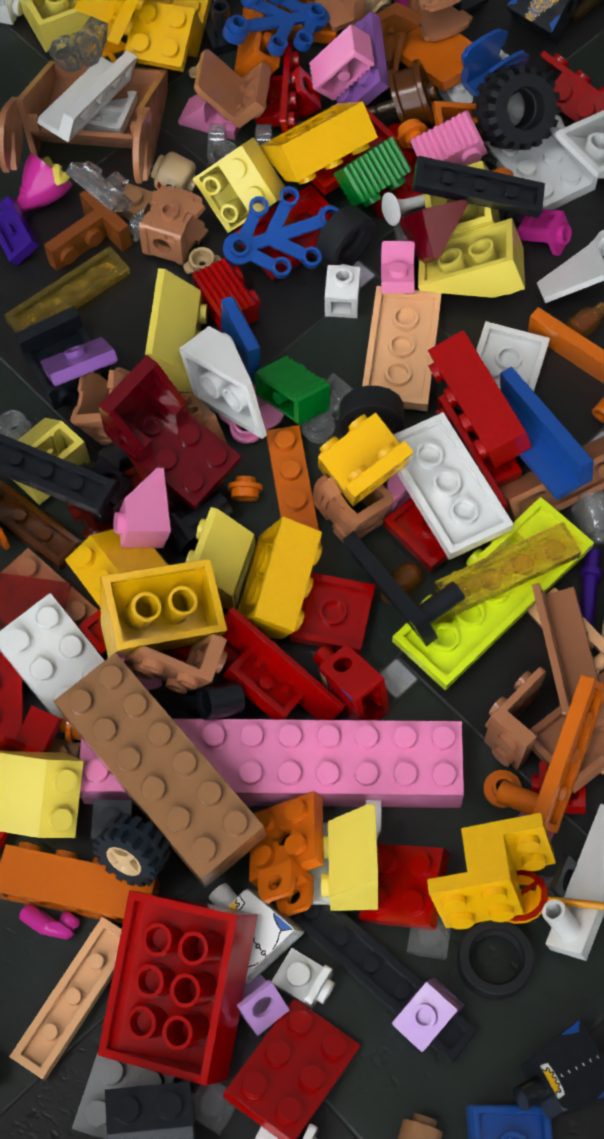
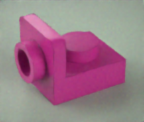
M542 209L539 218L525 216L517 229L521 241L548 243L552 254L556 256L561 255L572 236V229L565 213L560 210Z

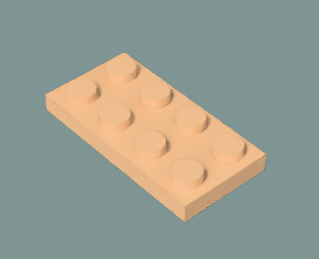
M381 286L376 287L362 386L378 385L389 388L400 396L404 403V409L428 410L432 378L428 365L433 363L428 350L436 345L442 293L423 292L420 290H414V293H381Z

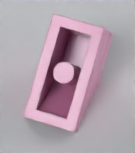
M156 468L124 499L120 512H115L113 527L114 533L120 534L121 548H164L171 532L164 468Z

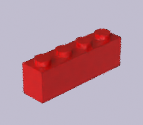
M464 330L428 350L433 361L428 367L437 383L444 381L447 388L442 391L452 408L457 405L459 406L462 413L457 417L467 434L473 431L477 439L473 441V444L482 460L489 457L493 466L497 468L532 448L525 429Z

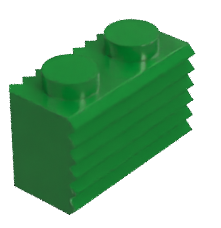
M392 136L334 172V177L337 178V182L350 201V205L356 206L363 203L365 207H368L382 198L379 192L386 187L392 191L405 183L404 175L411 172L412 169Z
M288 355L254 372L256 395L297 424L302 426L309 419L313 420L314 416L318 417L319 414L323 415L324 411H329L331 392L329 383L324 378L311 373L310 370L307 371L303 364L297 363V361L294 362L292 358L289 359Z

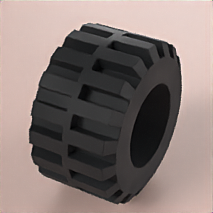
M514 66L496 69L495 73H489L484 77L486 83L478 85L476 90L480 92L479 96H473L472 103L476 104V110H472V118H477L478 120L475 123L477 130L483 131L481 138L484 141H491V146L510 150H530L531 147H538L543 144L542 139H548L552 135L550 128L557 126L558 120L555 119V116L560 114L561 106L556 105V101L560 99L559 92L553 91V88L556 86L553 80H546L548 74L544 71H537V68L531 66ZM517 90L523 97L525 109L521 121L514 127L508 118L507 105L511 95Z

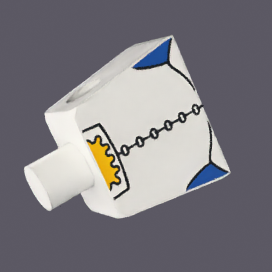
M223 883L209 895V899L214 905L258 914L245 984L250 983L266 970L305 933L293 920L279 913L273 903L267 904L260 898L258 891L246 889L237 896L227 883Z

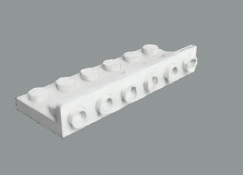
M502 49L499 55L500 61L509 56ZM461 82L445 92L438 88L439 94L446 102L472 103L473 96L463 87ZM519 92L510 97L507 105L508 118L514 127L521 121L525 109L523 97ZM559 115L555 116V119L558 120L557 126L550 128L552 135L548 139H542L543 144L538 147H531L530 150L497 148L490 145L491 141H484L482 139L487 155L497 167L510 169L515 177L545 183L543 209L554 210L596 188L598 178L555 137L556 131L565 128Z

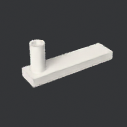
M600 804L563 898L604 902L603 804ZM557 899L548 901L542 909L543 918L552 927L545 943L551 951L587 961L604 916V910L568 907Z

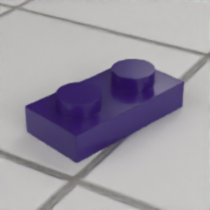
M7 196L0 202V244L9 262L18 266L40 245L17 201Z

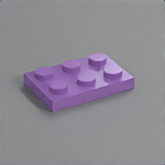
M372 11L362 20L356 22L354 26L370 35L374 66L370 67L366 74H362V78H357L358 81L353 82L349 89H345V93H341V96L337 97V103L357 102L359 100L363 101L364 105L367 106L389 87L380 16Z

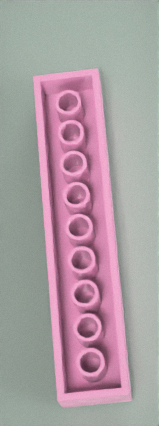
M173 719L246 806H274L311 791H315L323 797V807H362L366 805V800H381V807L461 808L464 797L462 721L212 719L205 721L203 719ZM81 739L79 759L83 760L80 798L83 804H93V799L132 800Z

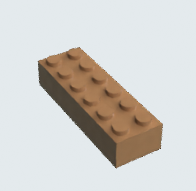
M116 653L112 654L54 700L62 716L154 827L161 831L163 838L168 841L172 849L205 888L266 838L263 824Z

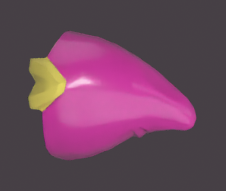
M31 152L24 164L22 185L16 200L22 212L48 206L64 196L72 187L69 180L72 174L63 172L62 166L53 164L50 157L46 156L40 159Z

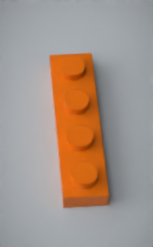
M300 426L266 430L280 518L284 516L319 530Z

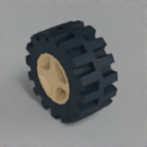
M119 813L112 817L93 843V847H95L93 850L94 855L99 856L97 861L100 865L106 866L105 870L109 874L114 873L119 881L122 882L124 879L128 885L134 886L136 883L139 887H144L146 884L149 886L153 883L168 861L171 850L168 849V841L162 839L163 834L160 830L155 831L153 829L154 825L149 821L146 824L142 822L141 817L136 815L135 818H132L129 813H124L123 816Z

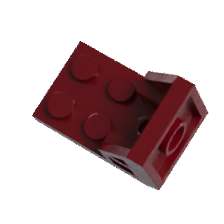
M148 355L98 405L104 431L112 442L148 473L151 474L156 468H164L166 487L195 511L242 461L240 454L188 413L187 401L159 364Z

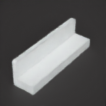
M127 50L114 63L105 58H99L38 117L37 123L69 142L131 81L137 56Z

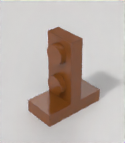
M396 2L376 13L380 16L387 73L388 69L395 68L398 71L405 34L420 25L422 14ZM388 87L384 92H390V87Z
M90 187L79 194L85 216L44 244L49 264L56 271L72 264L77 257L90 248L99 245L106 237L122 252L133 245L129 225Z

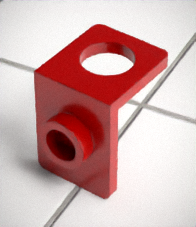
M299 66L295 68L296 91L299 100V110H295L297 120H301L321 109L320 93L313 89L311 76ZM303 80H304V81L307 83V85H308V87H307L306 89H305V87H304Z

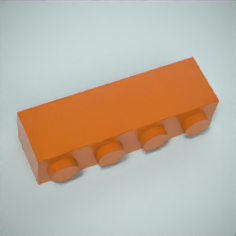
M19 842L18 847L6 844L0 862V899L23 904L31 903L37 907L60 912L68 911L74 915L97 920L103 917L111 923L123 925L129 890L158 895L161 886L157 877L149 886L146 884L144 887H139L136 883L134 886H131L124 879L122 882L116 879L114 873L109 874L105 870L106 866L100 865L97 861L98 857L93 858L92 862L79 860L77 854L66 850H56L55 854L41 852L42 848L28 842Z

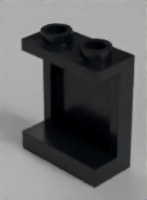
M72 306L14 334L20 353L54 411L63 406L72 405L78 400L79 392L77 390L80 377L54 386L45 374L40 361L62 353L71 347L91 341L82 326L79 313ZM110 365L93 372L108 381L109 370H111Z

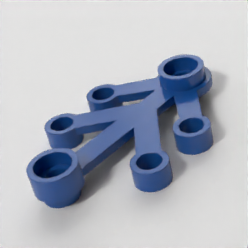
M241 0L244 7L255 9L268 17L246 20L241 15H233L226 20L222 31L226 41L234 45H240L245 42L248 33L278 28L276 34L270 37L267 49L274 56H282L287 48V38L292 27L301 24L303 29L296 33L293 45L297 50L307 52L314 41L313 33L320 31L328 24L329 13L321 4L313 2L303 4L297 0H268L270 3L264 0ZM274 5H282L293 11V13H288Z
M287 186L280 192L279 205L266 232L252 237L259 219L267 215L269 208L268 201L264 197L256 196L250 201L249 214L241 231L232 233L225 239L223 254L234 265H245L248 262H252L271 271L273 276L278 279H284L290 274L291 262L286 257L274 259L262 253L259 249L270 246L301 261L306 268L314 269L320 264L322 254L318 248L313 246L304 248L289 239L316 230L321 231L328 222L325 219V215L327 213L334 215L340 209L327 205L320 209L317 216L283 227L291 208H294L299 200L297 189ZM290 193L294 196L295 200L287 202L284 200L283 195ZM256 203L262 204L264 211H255L253 205ZM241 243L245 246V251L237 252L233 246ZM308 253L315 254L317 261L309 262L306 259V255ZM282 263L286 265L287 271L283 273L278 272L275 265Z

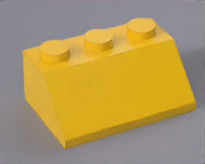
M363 101L337 103L261 144L260 148L285 181L298 182L301 185L316 178L315 172L324 167L326 170H329L343 163L342 157L347 154L357 155L364 152L370 147L368 143L378 138Z
M284 516L258 537L237 609L238 612L248 618L268 638L283 639L300 628L304 618V611L301 610L304 598L309 595L313 586V578L310 577L312 567L317 564L322 553V545H319L322 535L321 531Z
M114 529L90 535L65 559L99 606L101 576L169 565L156 548H121L120 534H115Z
M211 559L100 577L101 627L108 658L114 653L120 658H124L141 646L149 647L156 651L190 646L212 634L221 637L227 631Z

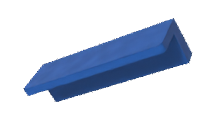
M513 367L501 372L500 390L525 429L532 446L531 449L520 454V458L556 500L592 481L593 459Z

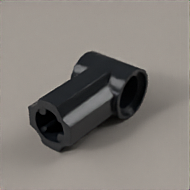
M213 492L196 511L192 508L186 512L180 509L169 515L171 532L168 540L182 556H187L190 550L195 551L199 541L196 539L199 522L202 518L207 519L211 507L219 509L230 518L234 517L233 509L221 492Z
M236 681L221 684L209 683L191 692L187 691L186 694H179L180 706L185 708L190 715L200 716L205 721L242 714L245 708L244 692L241 685Z

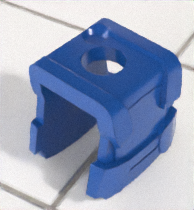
M501 28L495 29L474 41L463 51L461 55L463 66L461 83L472 96H479L480 92L476 90L478 85L486 83L484 77L489 73H495L496 69L514 66L527 67L529 54L523 50L500 61L501 47L505 46L508 35L506 30Z

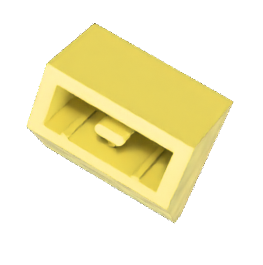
M254 137L193 178V181L227 233L245 222L249 214V204L252 198L256 196L264 197L268 201L269 206L279 200L280 192L285 187ZM256 203L253 205V209L257 212H262L264 206Z
M44 418L18 439L22 443L78 466L83 462L87 464L91 462L85 441L61 420ZM13 480L39 505L50 497L46 493Z
M211 507L207 519L202 518L199 522L196 539L199 541L195 551H189L185 563L211 559L221 606L229 610L232 607L236 609L255 551L254 533L225 513Z

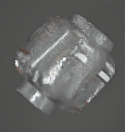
M604 491L583 493L578 496V501L571 506L573 523L594 542V545L604 543Z

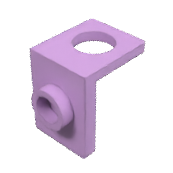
M261 974L245 985L243 999L237 1004L240 1015L257 1036L289 1011L288 1006L270 980L266 981Z
M434 977L422 986L392 1022V1025L423 1052L450 1019L464 1007V1004Z

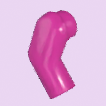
M31 903L25 905L19 914V919L39 934L63 940L73 937L75 935L73 933L74 930L80 925V920L68 911H64L57 921Z

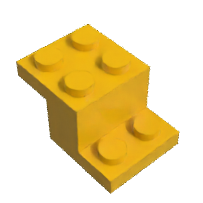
M75 0L74 9L108 23L107 41L119 45L123 34L128 36L134 21L132 17L134 10H140L144 0Z
M144 0L141 9L134 10V21L128 34L124 53L128 50L136 55V63L184 72L187 56L198 57L211 0Z
M376 412L369 418L363 414L348 426L350 431L340 440L335 436L319 449L321 453L318 456V468L323 475L332 477L352 506H355L407 466L414 453L405 441L401 444Z
M536 813L461 828L467 872L427 879L429 895L445 928L461 930L470 928L479 922L490 920L506 922L513 919L514 916L523 915L524 909L517 871H538L546 865L556 864L554 850L542 814Z

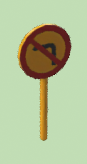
M519 870L517 874L524 914L514 916L513 919L507 922L513 924L530 922L542 914V909L548 901L554 899L562 901L568 907L604 910V902L548 896V888L541 877L531 871Z

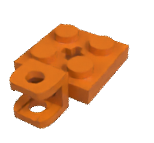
M315 791L253 813L263 824L266 838L250 850L249 882L258 888L259 896L264 902L269 904L276 900L279 913L285 917L306 911L311 907L314 897V876L308 870L324 865L323 797ZM290 833L291 835L286 838L284 845H282V840ZM300 892L297 902L291 904L292 896Z

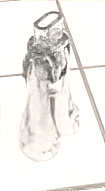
M90 17L79 31L59 36L52 42L49 49L51 57L58 66L69 72L80 70L84 63L88 67L96 65L108 43V23Z

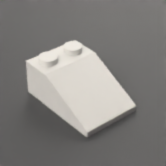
M603 110L555 133V137L596 178L604 179Z
M208 326L179 348L193 394L208 408L263 439L267 436L253 384L238 354L235 342L228 334L221 333Z

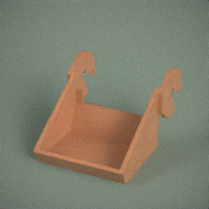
M49 61L18 97H11L2 107L0 112V167L2 171L10 173V166L11 170L18 169L22 154L24 127L30 153L32 152L37 157L39 156L42 142L133 149L132 158L135 182L142 184L143 181H148L151 167L153 168L168 94V70L134 67L131 81L111 99L128 98L127 91H137L138 103L124 134L80 130L67 142L37 123L38 117L93 64Z

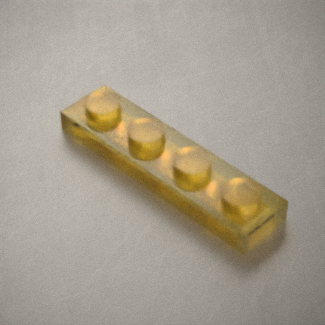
M109 246L4 314L5 320L14 332L17 333L72 306L78 309L130 274L129 266Z
M564 522L435 581L434 588L438 592L454 581L463 592L466 599L449 611L451 617H454L579 558L582 551Z

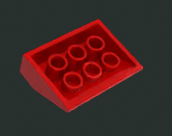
M129 890L98 1056L205 1086L228 1080L240 1016L237 1004L243 999L258 914L218 905Z

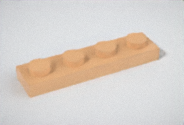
M103 917L9 1056L44 1081H46L113 977L122 929Z

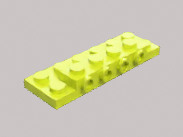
M542 497L535 501L513 522L512 531L491 540L490 542L492 543L484 551L481 548L477 549L467 560L466 564L468 566L460 573L454 571L443 582L442 588L454 581L466 599L431 624L438 639L426 647L407 623L393 635L392 642L445 691L536 603L532 588L533 584L540 583L544 593H547L592 549L594 542ZM428 595L420 604H422L424 601H426L433 595Z

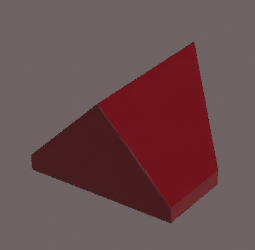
M462 199L422 209L400 218L399 224L409 241L415 242L414 251L420 261L426 264L439 259L468 205L467 201Z

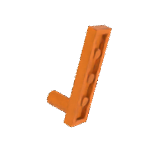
M538 307L530 316L528 332L550 338L548 345L550 349L604 384V350ZM604 397L592 409L594 417L604 423Z
M585 675L580 676L540 793L504 781L500 784L496 793L497 803L528 815L541 813L547 831L558 833L604 701L603 683Z

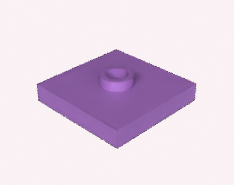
M100 337L85 344L71 347L62 353L40 361L52 384L58 386L116 363L118 359L114 349Z

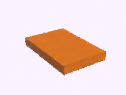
M419 27L405 34L400 62L407 67L413 66V60L420 59L429 81H432L436 87L445 92L461 82L463 69L461 55L465 48L473 42L459 33L438 41H425Z

